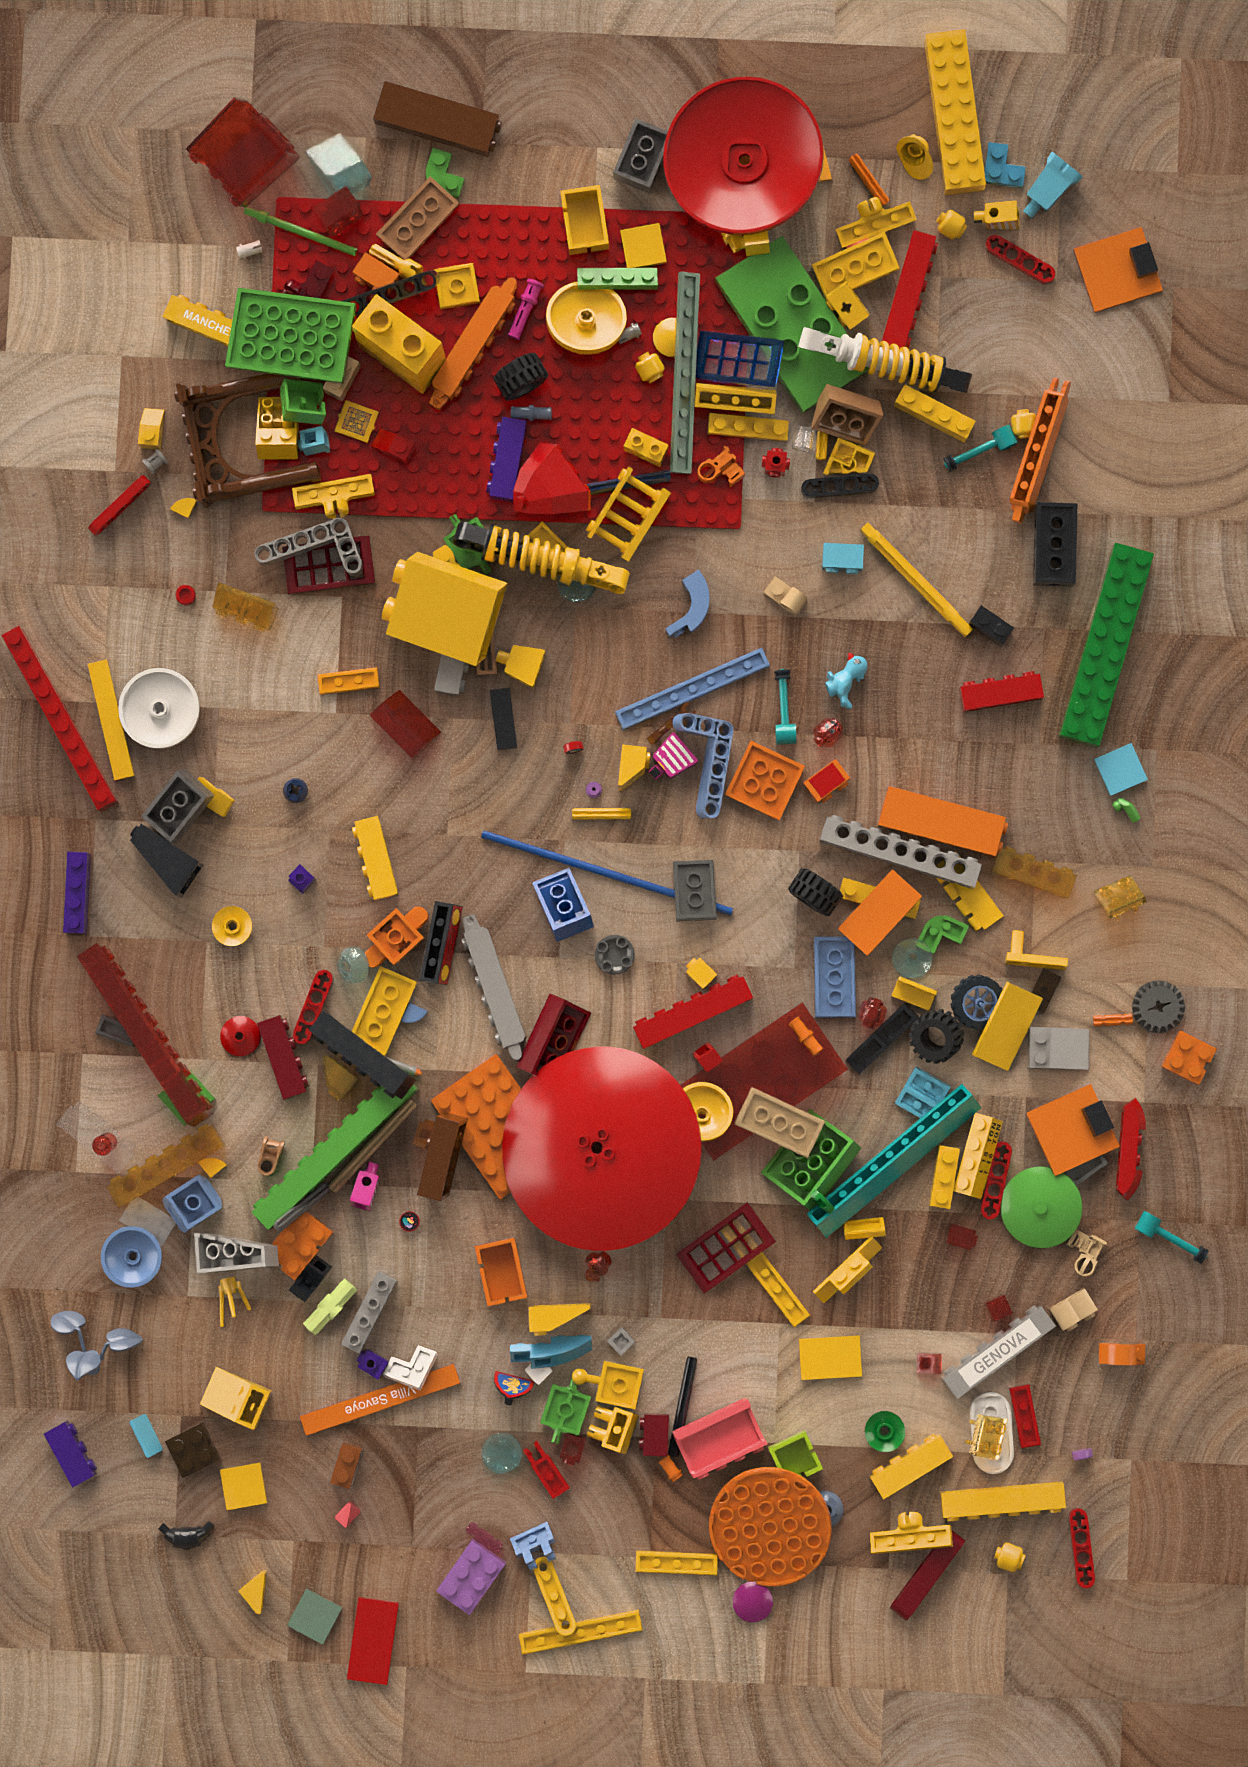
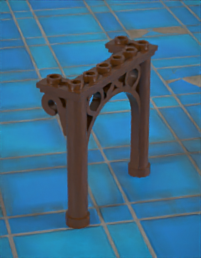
M265 373L210 386L198 385L187 388L180 383L176 384L177 390L174 391L176 402H179L184 407L185 413L182 414V418L189 432L186 433L188 445L191 444L192 448L190 460L192 464H195L196 469L193 472L195 480L193 495L195 500L198 499V502L207 508L213 502L310 481L313 483L321 481L320 468L317 462L256 475L240 473L225 461L218 444L217 432L220 418L228 405L244 396L280 389L284 379L303 381L302 378ZM225 399L217 409L209 403ZM204 408H210L214 413L212 421L208 424L201 422L200 412ZM199 426L204 429L211 428V431H207V436L203 441H201ZM203 450L210 451L212 456H216L217 459H212L206 464ZM215 464H220L225 468L223 476L219 480H214L211 476V467ZM230 473L242 479L225 483Z

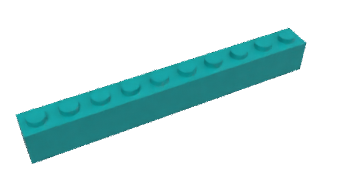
M961 1084L829 1194L826 1199L835 1208L831 1214L816 1205L807 1213V1216L827 1238L982 1107L967 1088Z

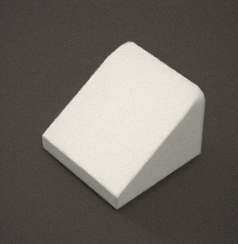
M531 1364L525 1369V1372L537 1385L553 1371L550 1367L531 1369Z

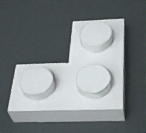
M418 1345L410 1363L391 1357L383 1375L385 1378L421 1391L438 1354L435 1351Z

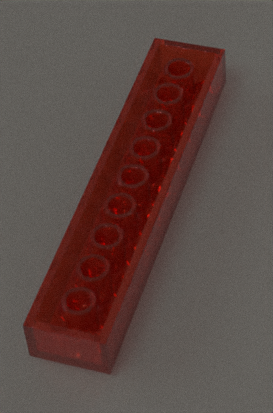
M95 943L79 954L77 958L185 1123L195 1127L214 1113L211 1110L213 1108L212 1103L207 1097L205 1098L204 1095H201L202 1088L198 1082L189 1077L191 1074L189 1068L178 1060L180 1055L177 1050L168 1045L167 1042L170 1041L168 1036L160 1028H157L156 1025L159 1023L153 1014L145 1010L148 1006L142 998L135 994L137 989L133 983L124 978L126 973L120 964L118 965L113 961L115 956L109 948L107 949L105 945L101 946Z

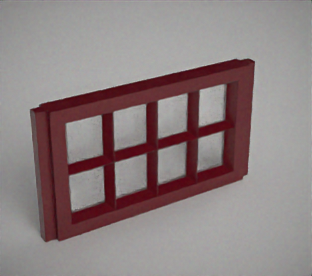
M370 536L353 537L363 564V571L358 576H350L346 572L335 542L285 559L284 567L288 595L374 584L375 575ZM305 543V544H298V546H301V547H302V546H305L307 543ZM351 543L342 545V551L344 552L352 549ZM288 546L282 547L283 553L288 551ZM355 561L351 562L348 565V569L352 571L356 570L359 566V563Z
M747 1202L679 1251L676 1256L705 1294L774 1244L776 1240Z

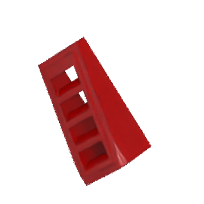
M709 1042L703 1044L692 1054L706 1072H709L722 1062V1058Z

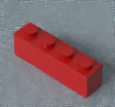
M1034 671L1022 673L1023 676L1015 677L1012 674L1003 676V680L995 681V678L983 679V683L975 684V681L964 682L963 686L959 688L963 712L1042 700L1044 693L1040 674H1035Z

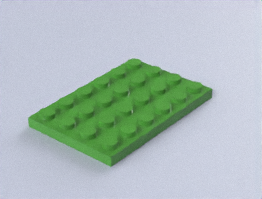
M238 288L225 367L344 384L356 304Z

